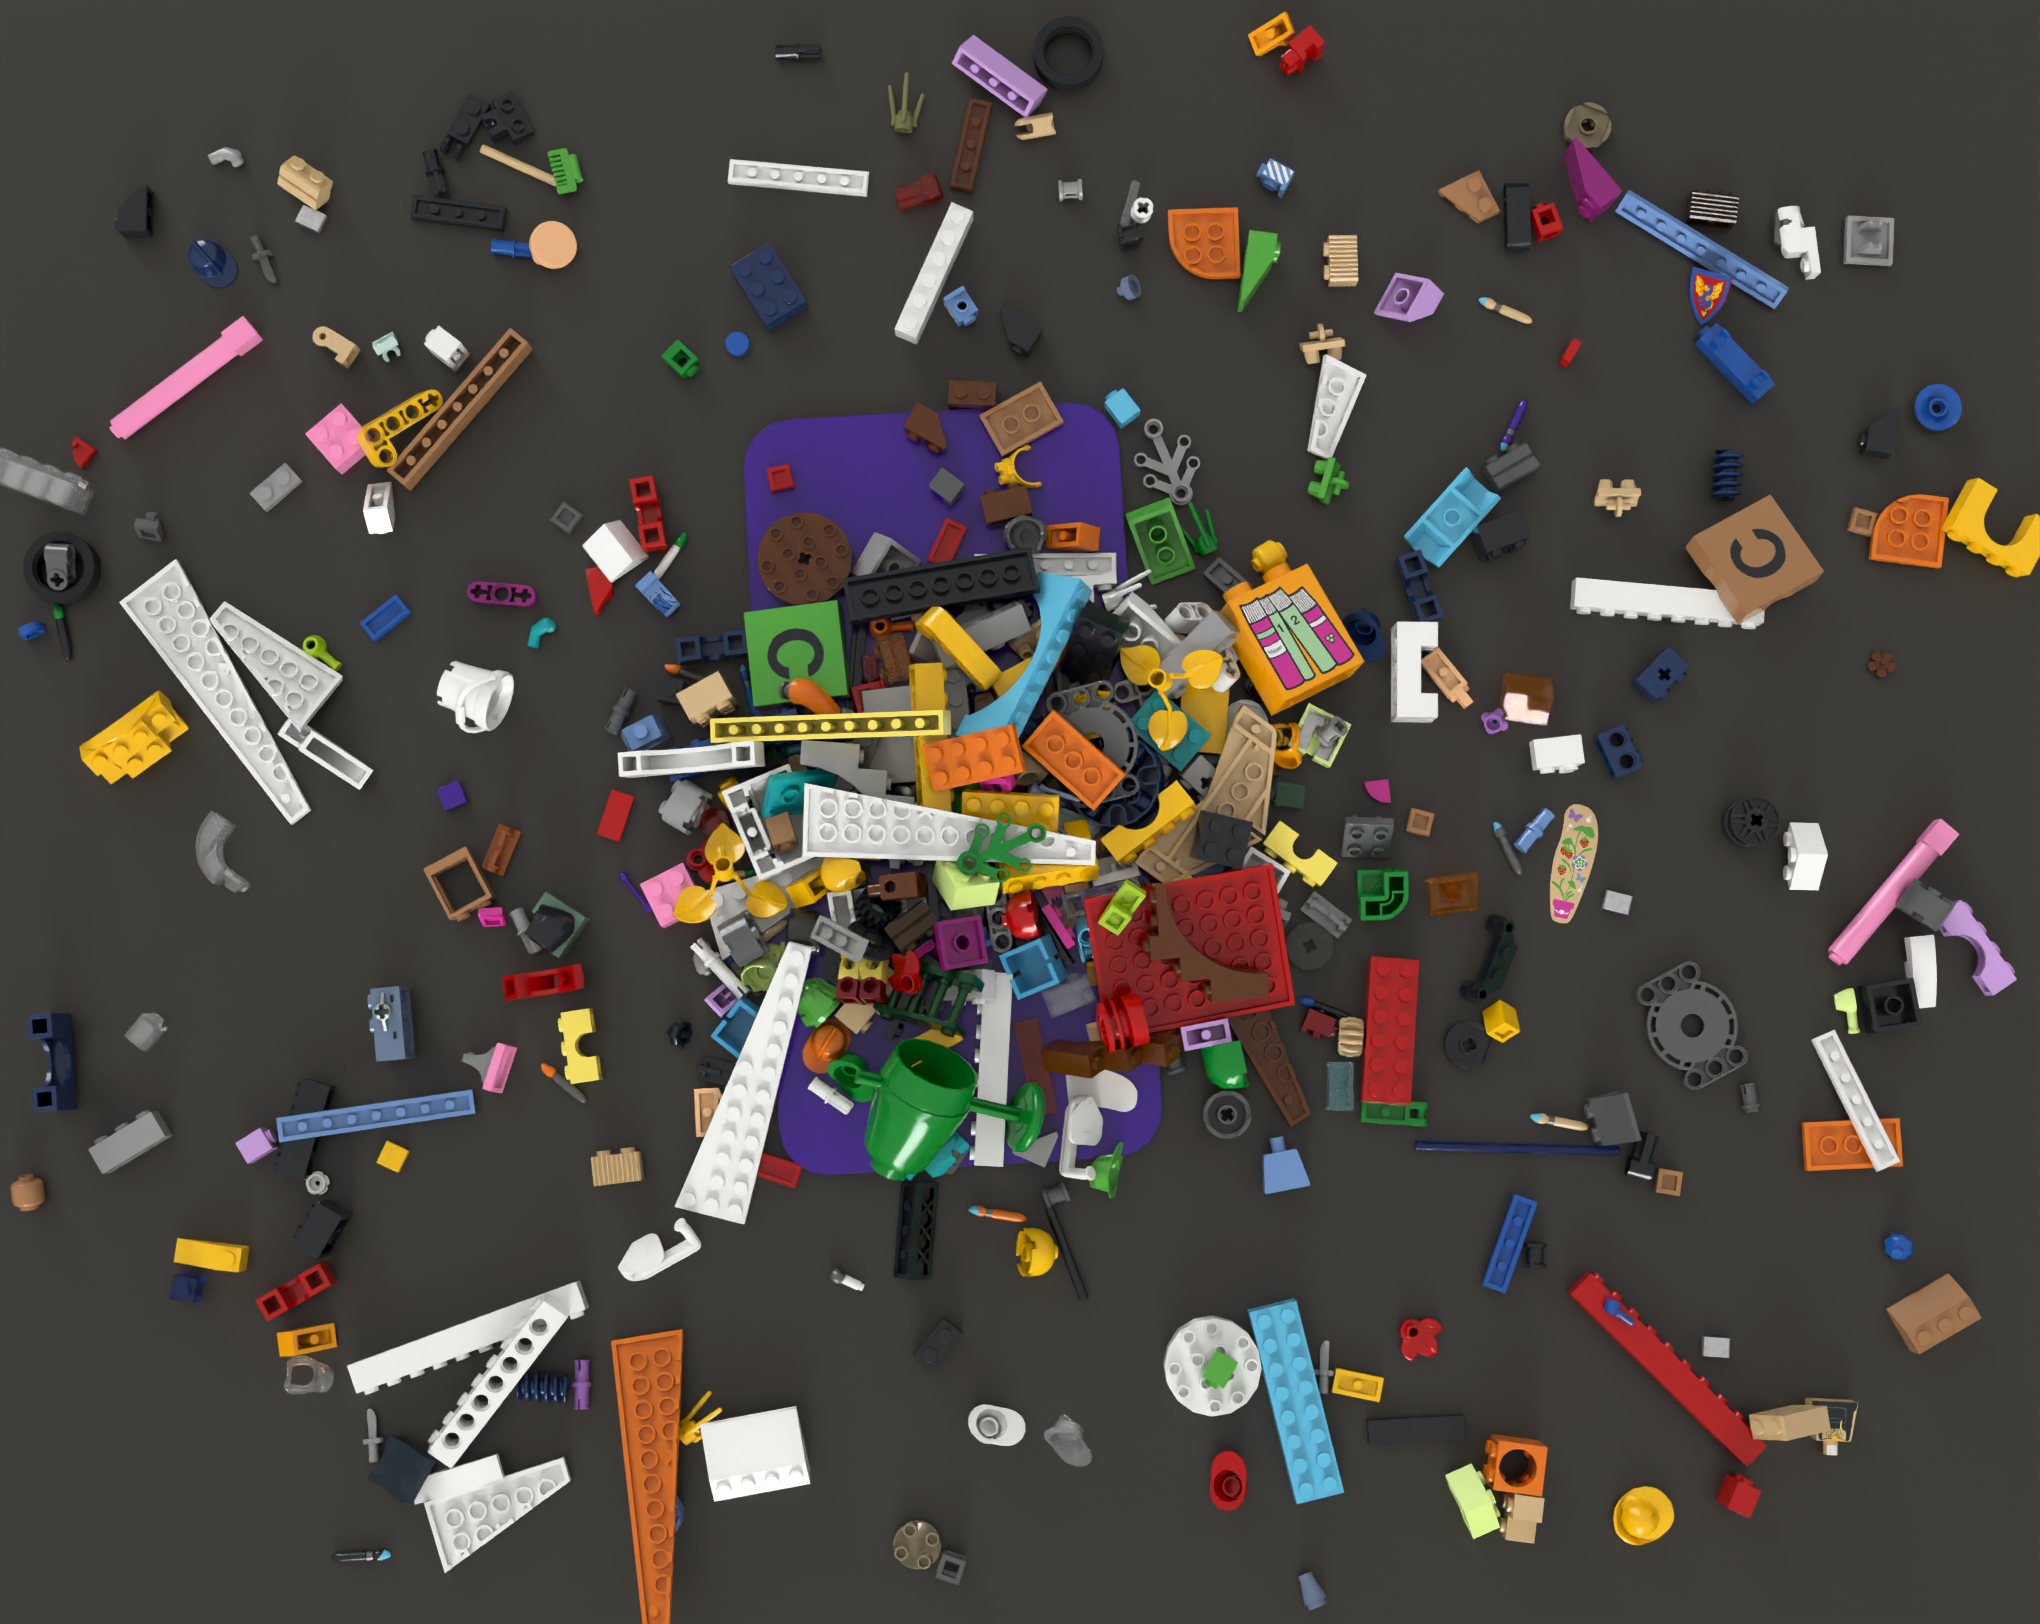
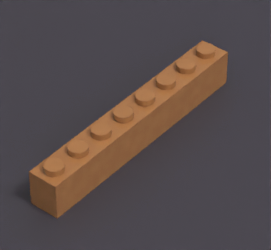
M509 328L399 455L396 462L386 471L411 491L533 349L529 343Z

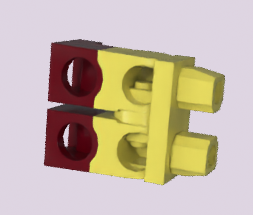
M841 954L842 959L835 997L842 1004H863L864 1002L865 1004L877 1003L887 1005L886 980L890 958L880 962L862 958L861 962L858 963Z

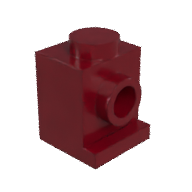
M1308 1008L1298 1031L1306 1032L1308 1029L1310 1030L1309 1035L1321 1040L1323 1036L1333 1039L1338 1025H1335V1018Z

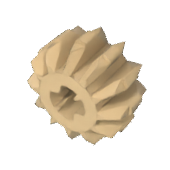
M1356 1017L1340 1019L1338 1030V1053L1340 1055L1353 1057L1362 1054L1364 1022L1362 1019Z

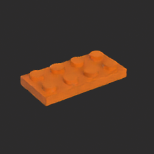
M1055 709L1052 710L1022 745L1028 753L1093 811L1126 775L1122 769Z
M1015 723L922 745L934 792L1026 771Z
M1900 1118L1880 1119L1900 1160L1899 1163L1889 1167H1903ZM1851 1120L1801 1122L1804 1171L1874 1168Z

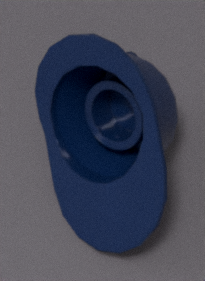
M206 237L191 243L192 246L189 248L187 255L188 262L204 282L212 287L222 288L234 281L238 271L237 264L218 241Z
M1365 608L1346 615L1342 624L1363 660L1366 662L1379 660L1385 651L1384 640L1380 632L1381 624L1379 618L1374 613L1366 611Z

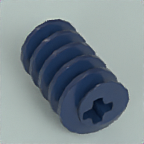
M1716 450L1714 452L1717 456L1713 458V461L1717 465H1714L1712 469L1716 473L1712 476V481L1715 483L1711 485V490L1714 493H1711L1710 498L1717 501H1733L1734 496L1741 495V492L1735 490V487L1742 486V483L1735 479L1743 476V473L1736 471V469L1744 467V464L1737 462V459H1742L1745 455L1733 450Z
M527 1370L524 1377H521L518 1381L517 1400L521 1401L525 1396L526 1400L530 1402L535 1396L537 1402H541L545 1397L546 1403H551L554 1398L555 1403L560 1404L564 1398V1402L567 1404L570 1388L568 1373H565L563 1379L560 1380L557 1372L553 1379H550L549 1372H546L544 1377L540 1378L539 1371H536L534 1377H531L530 1371Z

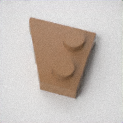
M1479 170L1438 190L1439 196L1450 200L1455 204L1454 207L1461 212L1467 213L1476 223L1487 220L1500 212Z

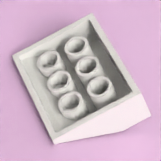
M796 1406L700 1424L714 1502L810 1484V1464Z

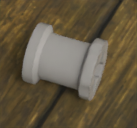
M1078 179L1077 182H1062V180H1058L1059 201L1070 198L1083 200L1082 179Z
M1334 716L1326 726L1318 728L1316 736L1323 745L1330 746L1337 737L1347 734L1348 727L1343 719Z

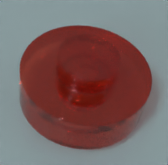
M710 808L701 816L700 827L707 837H710L714 830L719 828L721 823L726 824L730 829L732 828V818L723 808Z

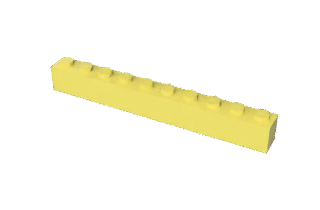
M951 710L710 719L711 743L951 735Z

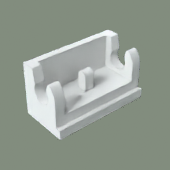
M1111 856L1097 860L1098 879L1091 881L1093 888L1140 877V871L1135 863L1132 862L1128 865L1120 866L1116 859Z

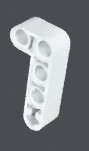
M1202 602L1179 603L1165 618V624L1173 633L1189 635L1212 612V609ZM1224 648L1219 653L1223 657V663L1219 677L1212 685V688L1220 693L1226 692L1240 677L1239 668L1230 648Z

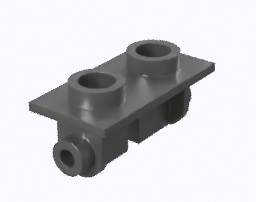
M1315 891L1300 909L1337 939L1345 932L1352 921L1351 918Z

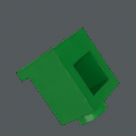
M678 339L661 356L664 362L683 379L687 376L693 377L699 370L697 366L700 363L699 359ZM681 360L688 361L683 367L679 365Z

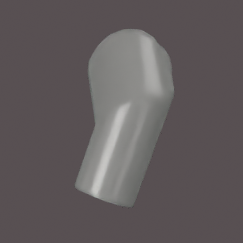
M705 941V943L711 948L712 944ZM694 953L693 962L696 971L700 975L709 976L713 971L709 967L706 968L703 965L705 962Z

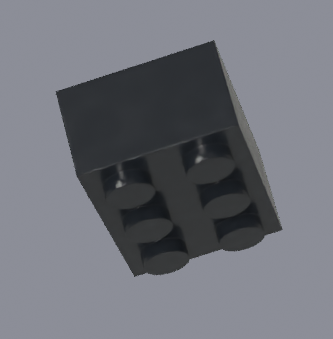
M1087 602L1078 617L1059 672L1085 684L1100 680L1109 681L1131 620ZM1101 684L1098 689L1103 691L1106 685Z

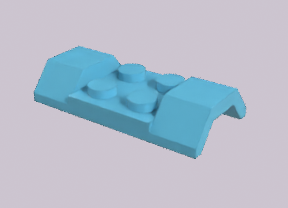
M1465 467L1403 538L1413 551L1421 549L1424 560L1427 563L1439 568L1498 503L1501 497L1488 491L1473 477L1470 470Z

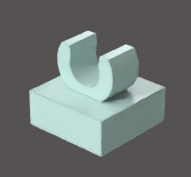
M393 331L372 342L378 356L382 354L386 362L390 361L387 352L390 350L395 351L397 356L401 355L400 349L397 346L399 345L398 339Z

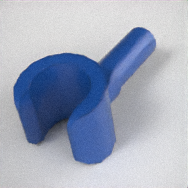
M1607 1298L1604 1310L1632 1326L1634 1320L1623 1312L1618 1311L1621 1303Z

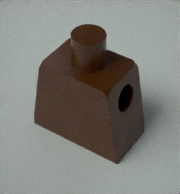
M916 871L879 876V882H872L867 885L869 897L880 896L883 901L927 898L925 874ZM893 884L896 886L894 891H892Z

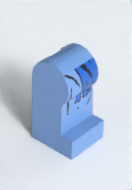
M651 571L635 585L666 617L670 616L681 605Z

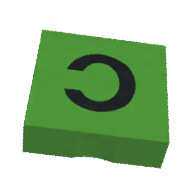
M838 600L744 612L753 706L755 708L763 710L795 705L790 699H782L780 697L779 687L782 682L790 683L796 678L814 681L833 700L851 698L849 690L851 688L849 664L845 655L846 636L842 604Z

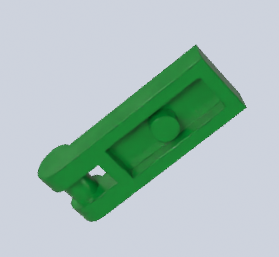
M1411 1101L1410 1105L1405 1106L1361 1102L1360 1122L1427 1127L1428 1119H1425V1114L1429 1103ZM1410 1109H1416V1118H1409Z

